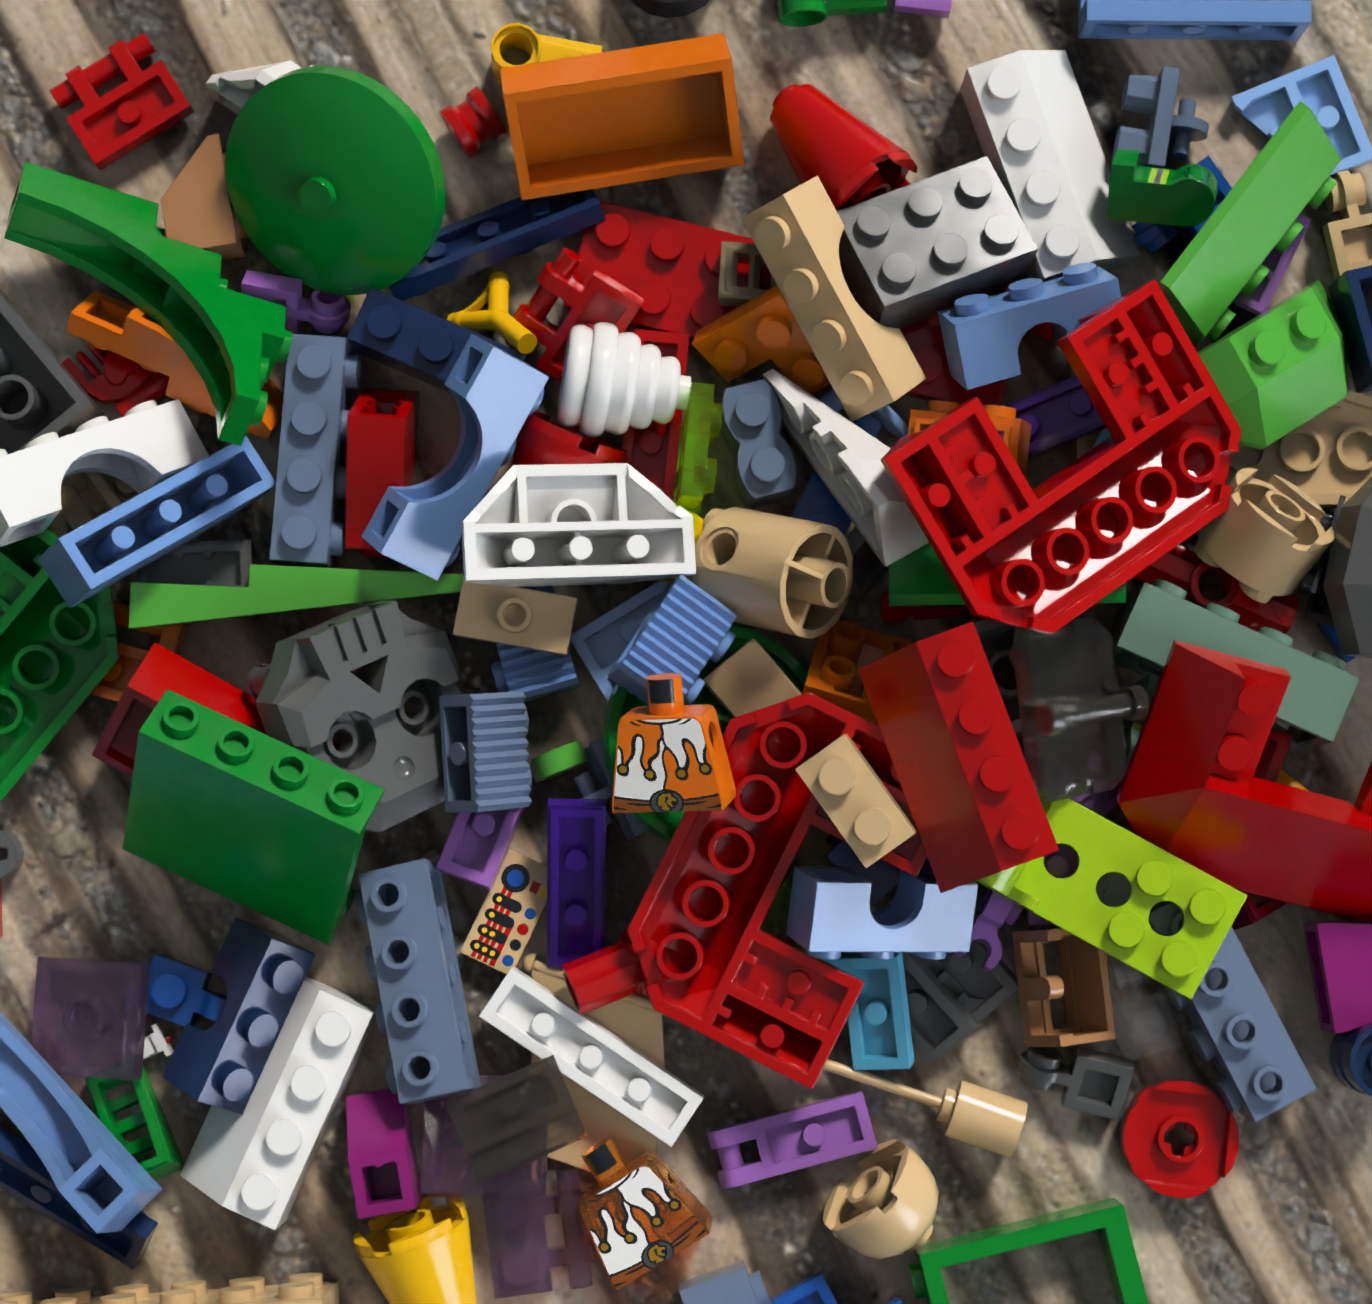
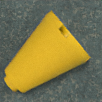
M444 1194L447 1204L433 1207L429 1196L424 1197L416 1209L379 1215L368 1222L371 1233L365 1238L359 1231L354 1234L353 1241L356 1252L389 1304H477L468 1210L463 1197L455 1194Z

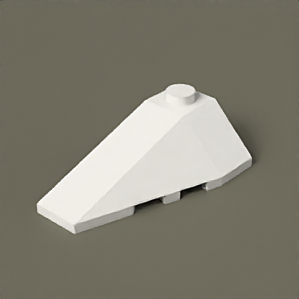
M774 369L764 373V380L771 386L778 399L782 425L882 564L887 567L928 544L929 541L880 461L891 448Z

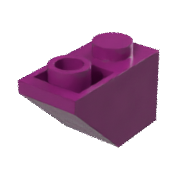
M390 1088L346 1096L348 1163L358 1219L416 1209L423 1201L407 1104H400L398 1094L394 1095Z

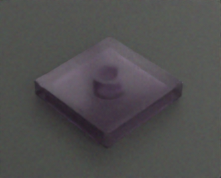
M50 956L37 958L31 1045L58 1075L130 1081L142 1080L150 963Z

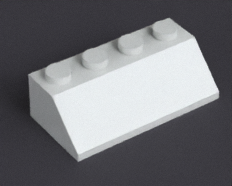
M1019 50L967 68L960 91L984 156H987L1038 247L1028 273L1029 278H1039L1042 281L1063 276V269L1075 264L1094 263L1105 270L1139 258L1141 254L1136 242L1133 240L1134 235L1129 221L1106 219L1111 173L1066 51Z
M305 976L243 1114L211 1105L180 1176L222 1207L273 1230L279 1228L288 1218L374 1027L376 1007Z

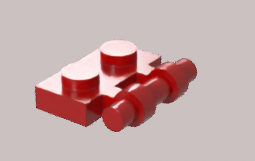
M144 32L127 43H124L121 39L109 46L108 49L111 53L83 70L78 65L65 73L68 78L67 80L49 90L61 109L66 108L79 99L85 105V107L66 119L99 170H102L194 113L191 105L162 60L143 71L141 70L138 63L156 52ZM119 74H125L128 79L127 81L99 97L95 89Z
M562 248L553 263L545 264L537 277L540 285L528 304H521L513 318L536 336L539 343L547 347L536 366L560 382L568 336L572 327L585 325L593 329L595 324L607 322L615 325L618 328V333H624L645 300L598 269H596L586 286L575 281L572 275L582 259L577 253L568 248ZM558 297L573 306L560 328L551 323L546 317ZM505 340V342H506L512 349L516 350L511 344H509V343Z

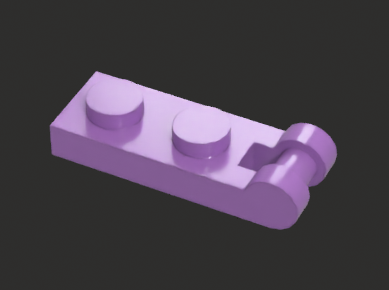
M862 1090L740 1123L717 1127L706 1132L710 1148L717 1149L722 1169L717 1171L721 1189L748 1184L878 1148ZM756 1139L761 1159L744 1163L739 1143Z

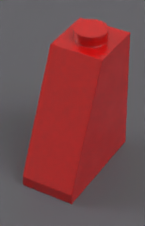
M364 387L347 414L345 548L360 549L362 555L369 557H387L379 553L361 536L388 486L413 485L420 391Z

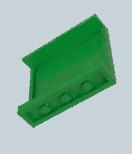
M167 689L138 732L122 849L330 945L354 903L356 890L350 886L366 826L385 789Z

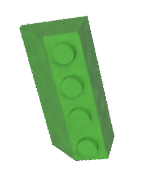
M1301 101L1295 106L1158 284L1194 348L1205 336L1214 342L1217 340L1236 315L1228 309L1239 292L1248 298L1270 271L1261 264L1273 248L1283 253L1304 227L1295 220L1304 207L1308 204L1316 210L1337 184V181L1329 175L1341 161V158L1311 109Z

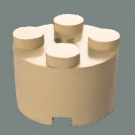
M1243 468L1236 473L1228 486H1232L1228 510L1197 531L1199 540L1194 545V551L1208 565L1217 568L1221 567L1239 580V585L1247 596L1255 601L1267 603L1273 596H1287L1294 592L1335 538V531L1333 526H1331L1325 532L1320 521L1326 513L1300 488L1274 474L1268 482L1253 478L1259 469Z

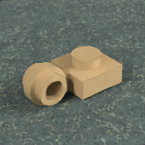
M1348 170L1335 174L1333 179L1337 181V184L1324 200L1330 213L1339 211L1343 216L1342 220L1329 222L1322 226L1335 280L1345 271L1372 265V213L1360 215L1358 207L1366 203L1364 180L1359 172L1350 173Z

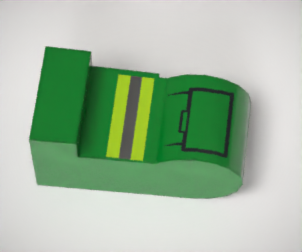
M1117 148L1111 167L1106 219L1189 227L1205 222L1212 214L1218 193V183L1214 174L1209 169L1198 164L1185 165L1177 170L1138 166L1140 151Z

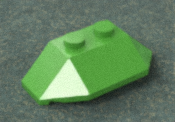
M1319 280L1309 284L1197 352L1241 428L1239 445L1261 450L1347 396L1345 329Z

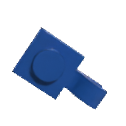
M154 954L135 1009L184 1027L186 1024L194 1026L198 1013L217 1022L224 1010L227 996L207 989L213 974L212 972L163 954Z

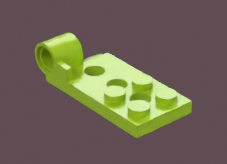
M1037 782L1035 787L1057 845H1066L1077 854L1078 868L1076 872L1068 878H1056L1046 870L1044 856L976 881L1178 994L1192 1000L1248 895ZM1117 873L1128 881L1130 896L1124 905L1109 907L1099 900L1096 893V885L1103 875ZM1159 902L1173 903L1182 913V926L1172 936L1157 934L1149 924L1150 910Z

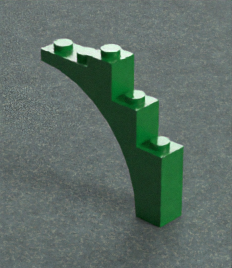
M24 162L10 206L4 238L49 254L92 275L127 297L158 322L186 352L204 380L216 413L218 440L241 446L249 425L259 426L264 416L268 400V392L261 391L264 383H267L275 362L283 365L290 351L293 333L285 330L286 306L227 289L228 280L220 277L222 255L164 237L165 229L156 226L158 203Z

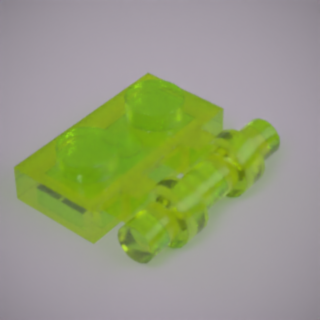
M692 382L688 405L681 426L680 441L682 444L680 463L676 474L675 491L677 492L675 504L699 516L701 514L703 495L713 493L717 459L707 458L708 446L713 445L714 437L718 438L720 434L723 404L713 402L715 384Z

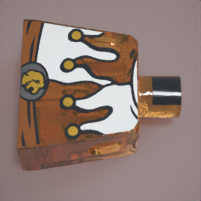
M607 1137L581 1155L597 1182L583 1191L578 1202L579 1210L615 1291H618L710 1233L713 1217L708 1209L653 1150H647L627 1163L611 1137Z

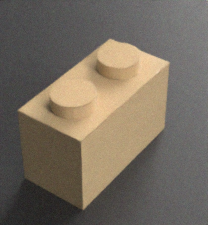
M848 734L842 735L795 769L865 868H868L916 833L917 830Z

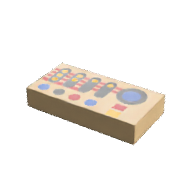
M509 848L492 891L488 892L461 948V953L505 974L513 966L517 968L547 905V865Z

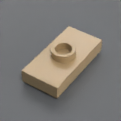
M463 577L453 635L568 656L578 599L576 597L520 587L464 582Z

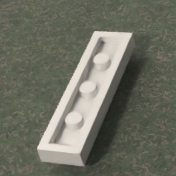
M514 966L509 970L479 1015V1017L670 1147H672L704 1099L703 1094L585 1014L581 1015L575 1007Z

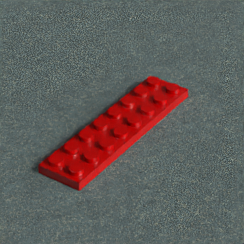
M599 201L605 220L585 228L578 254L582 261L573 273V278L578 283L586 286L596 269L645 299L629 326L643 330L690 334V342H693L698 329L737 308L733 306H718L721 242L755 244L753 239ZM738 263L736 286L748 288L749 264ZM760 264L759 289L769 290L771 273L767 265ZM566 302L565 308L567 311H570L573 306ZM938 315L900 329L926 377L924 381L904 395L926 401L939 400L959 404L978 397L982 405L1003 406L1009 378L966 390L950 376Z

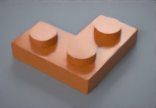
M777 285L696 331L692 345L727 382L771 359L790 381L809 394L830 384Z

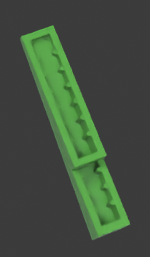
M250 564L249 587L131 582L128 629L364 604L372 601H391L461 593L464 574L442 573L437 581L420 572Z

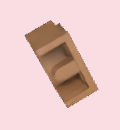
M1059 927L1012 932L1025 1047H1065L1116 1039L1114 1004L1111 999L1107 968L1108 954ZM1057 941L1061 978L1058 975H1047L1043 943ZM1064 995L1067 1026L1053 1028L1050 999L1061 998Z

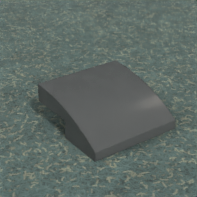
M971 942L969 952H966L962 957L955 955L954 952H947L946 958L940 960L925 959L913 955L912 952H902L912 1042L931 1065L935 1064L972 1033L981 1020L1019 989L1016 975L1001 959L988 972L981 969L982 963L987 957V950L979 942Z

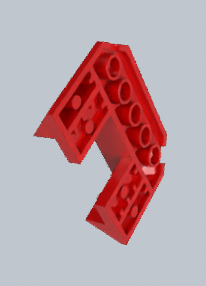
M1156 279L1139 286L1078 320L1081 324L1080 326L1057 340L1111 436L1033 490L978 397L965 401L922 431L902 437L880 459L972 615L1045 634H1053L1228 510L1232 486H1228L1226 483L1231 454L1238 453L1241 428Z
M1173 640L1116 797L1134 833L1237 890L1372 923V761L1355 803L1253 777L1291 676L1284 668Z
M808 692L730 719L722 737L736 787V797L723 811H685L627 931L647 982L646 988L654 1010L813 1089L865 981L822 959L811 957L804 950L761 929L811 826L813 825L847 842L795 769L842 735L848 734L915 829L916 826L879 726ZM918 831L880 859L917 877L927 857Z

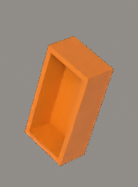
M724 33L500 68L503 98L521 200L745 165L732 57Z

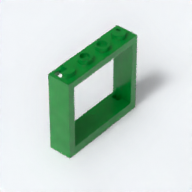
M1114 1197L926 1243L915 1250L918 1263L908 1265L916 1299L926 1297L928 1304H949L940 1268L1098 1229L1117 1304H1148L1124 1205Z

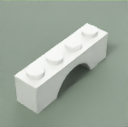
M176 399L161 405H157L154 400L146 401L131 408L125 413L124 417L109 421L106 416H100L79 426L75 433L60 438L56 432H51L30 441L23 450L8 454L5 449H0V547L37 535L47 529L62 509L61 484L62 480L68 476L82 472L104 473L122 480L138 494H141L207 458L209 455L180 400Z

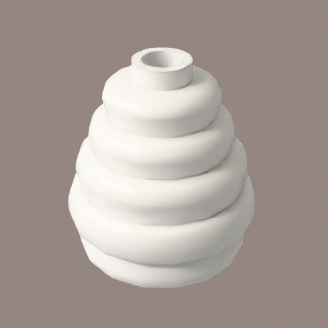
M607 322L597 323L593 329L585 325H576L571 328L568 336L560 385L557 420L565 427L579 426V432L589 437L600 436L604 430L620 435L625 433L629 426L636 429H645L651 424L652 420L660 424H667L673 418L675 409H687L691 376L681 375V365L676 357H661V351L657 346L653 344L641 345V339L635 333H618V328Z

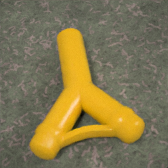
M495 271L490 274L487 287L471 305L462 311L450 313L446 319L473 332L494 330L522 354L532 352L537 345L536 336L509 314V278L506 273L501 271ZM488 302V310H480Z

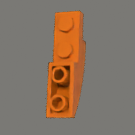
M95 290L70 312L66 332L86 340L95 348L110 350L135 361L148 371L159 372L169 376L166 396L175 400L179 399L180 402L195 412L207 413L216 417L205 382L186 352L158 322L138 306L134 307ZM270 378L261 389V391L268 392L267 405L259 426L250 424L246 433L262 437L266 440H269L281 426L284 397L283 393Z

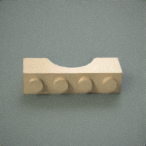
M818 175L741 218L851 422L895 402L926 379L900 328L887 327L873 320L859 306L851 294L844 279L839 258V243L845 226Z

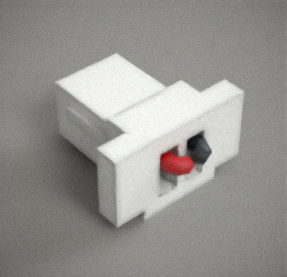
M160 1022L151 1026L154 1033L132 1045L140 1061L164 1051L166 1057L173 1054L174 1050L170 1043L171 1038L168 1037L169 1034L164 1031Z

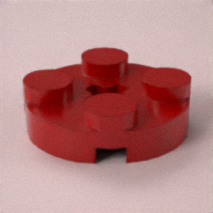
M1170 1079L1160 1081L1150 1087H1145L1135 1094L1132 1103L1127 1107L1122 1118L1120 1146L1130 1172L1149 1188L1169 1197L1190 1198L1208 1191L1209 1189L1207 1188L1215 1185L1221 1177L1225 1178L1233 1168L1239 1149V1131L1232 1113L1228 1111L1225 1103L1213 1091L1192 1081ZM1176 1122H1184L1185 1131L1194 1134L1193 1144L1183 1145L1181 1154H1173L1171 1144L1164 1141L1165 1132L1173 1130Z

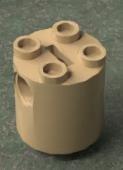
M732 507L726 510L715 508L706 514L703 520V531L695 546L696 574L684 577L736 613L737 618L734 622L813 639L825 634L839 620L848 603L851 591L853 557L847 539L837 527L739 507Z

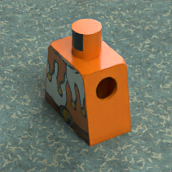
M661 673L646 677L648 706L632 708L620 718L618 724L612 797L613 813L723 811L736 797V787L714 706L709 704L684 705L682 675L679 673Z

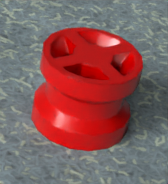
M478 87L469 91L466 94L465 101L457 107L447 106L439 111L447 129L469 159L479 154L481 145L489 139L499 140L507 135V131L498 114Z

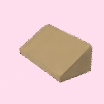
M755 639L742 644L702 679L705 681V686L732 718L802 695Z

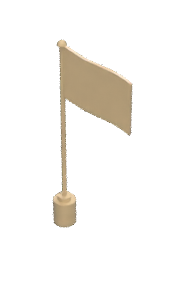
M537 954L527 955L522 961L523 971L529 976L532 972L533 980L575 1007L563 977V969L547 968V963L536 960ZM634 993L585 1013L586 1016L665 1069L662 1015L664 1014L653 1009L650 998ZM532 1053L526 1098L527 1135L531 1152L595 1173L584 1156L605 1143L617 1161V1164L600 1174L606 1178L645 1153H653L657 1156V1137ZM827 1059L823 1070L937 1108L936 1121L945 1123L944 1136L1009 1158L1012 1157L1025 1122L1028 1102L960 1080L956 1090L946 1087L941 1098L862 1070H854L853 1067ZM620 1175L612 1180L619 1181L623 1177Z

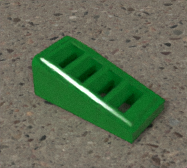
M137 1055L84 1078L97 1118L133 1157L155 1149L157 1156L139 1163L155 1181L183 1169L184 1164L177 1143L145 1066ZM127 1082H133L135 1090L112 1100L109 1099L107 1091ZM140 1103L141 1112L118 1121L116 1113ZM143 1127H148L150 1134L127 1143L124 1135Z

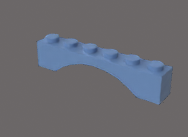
M0 1011V1108L33 1147L48 1170L57 1190L97 1234L121 1231L162 1188Z

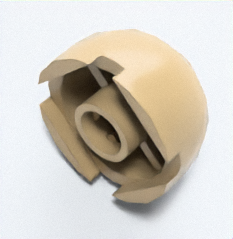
M897 1139L878 1144L877 1149L870 1150L862 1155L856 1164L866 1168V1170L849 1188L841 1178L833 1188L823 1213L822 1220L824 1225L833 1232V1235L843 1245L855 1253L877 1259L896 1256L906 1250L913 1251L920 1248L929 1239L933 1231L932 1222L937 1211L939 1191L932 1172L912 1148H909L907 1145L905 1146Z

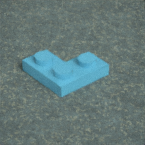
M859 952L841 953L840 958L833 960L822 959L865 981L848 1016L853 1069H910L915 1060L902 952H894V957L887 960L868 958Z

